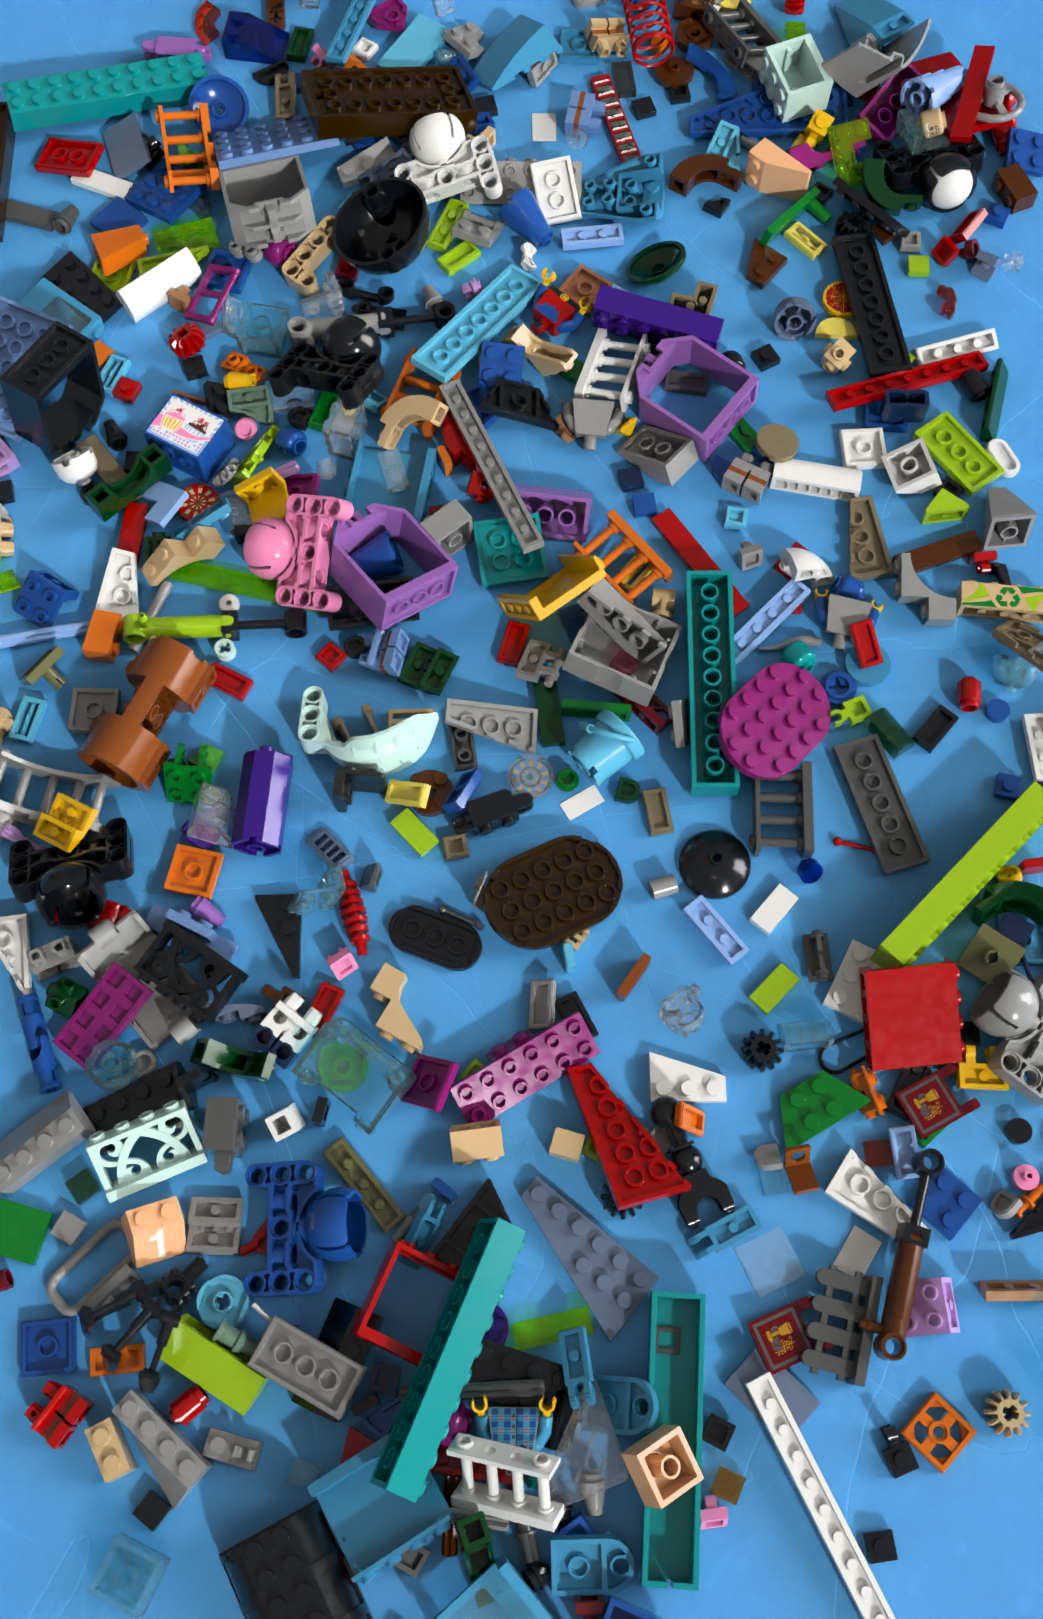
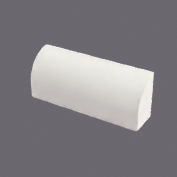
M185 247L117 291L115 295L136 324L169 302L167 293L171 288L178 290L182 285L191 288L200 282L202 272L189 249Z
M792 458L790 461L783 463L774 462L769 489L849 502L850 498L858 497L860 494L863 471Z

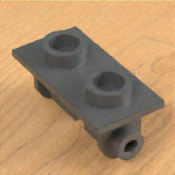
M821 930L811 931L812 934L802 935L808 981H833L827 933H822Z

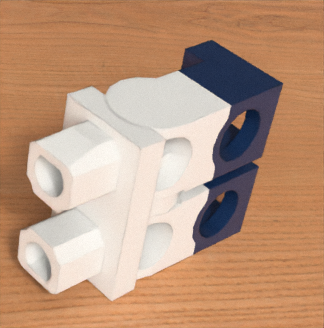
M293 992L285 1000H280L247 1038L262 1052H270L277 1055L275 1062L284 1070L291 1067L295 1058L319 1029L316 1026L323 1016L314 1007H311L304 1016L297 1010L305 1000L296 992Z

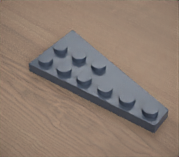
M536 1176L521 1195V1199L611 1342L659 1277Z

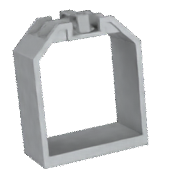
M298 154L223 170L218 169L235 244L259 250L268 248V243L270 242L279 243L284 239H288L289 243L300 241L317 227L309 187Z

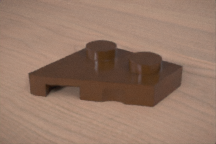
M755 238L746 280L763 290L787 264L788 258L768 245L764 247Z

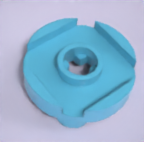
M222 1274L203 1284L198 1292L196 1305L202 1321L207 1326L216 1329L221 1320L225 1318L228 1324L237 1327L246 1318L250 1309L251 1299L250 1295L244 1290L242 1280L232 1275ZM227 1294L229 1296L228 1300L231 1302L230 1306H225L224 1310H221L217 1299L223 1298Z

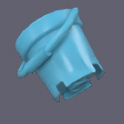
M602 709L595 717L594 724L586 721L579 722V729L586 733L567 751L572 762L576 759L578 760V769L593 784L598 786L630 761H637L645 754V749L636 735L618 716L608 709Z

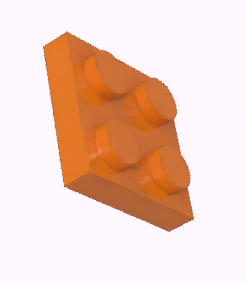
M177 844L163 889L168 892L196 898L198 896L201 898L206 897L211 901L225 858L224 854Z

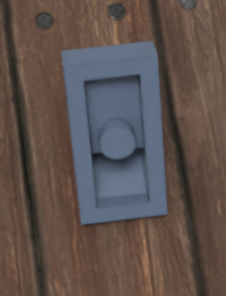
M979 249L975 256L977 261L970 273L982 281L988 282L1004 260L986 250Z

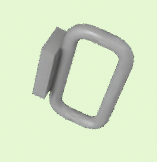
M121 1218L111 1219L106 1222L48 1279L46 1294L57 1310L63 1315L77 1316L83 1305L91 1307L92 1311H95L114 1301L115 1297L123 1294L141 1276L131 1266L133 1260L131 1253H129L77 1304L73 1306L68 1305L57 1291L59 1281L111 1231L120 1229L124 1232Z

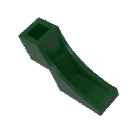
M477 1511L453 1521L461 1544V1549L459 1550L470 1584L495 1561L492 1551V1537L483 1511ZM481 1588L474 1595L478 1608L495 1601L485 1588Z

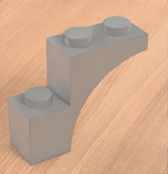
M901 553L893 564V573L896 574L893 595H896V603L922 604L920 618H923V626L951 627L956 621V598L940 595L924 585L914 571L911 553Z

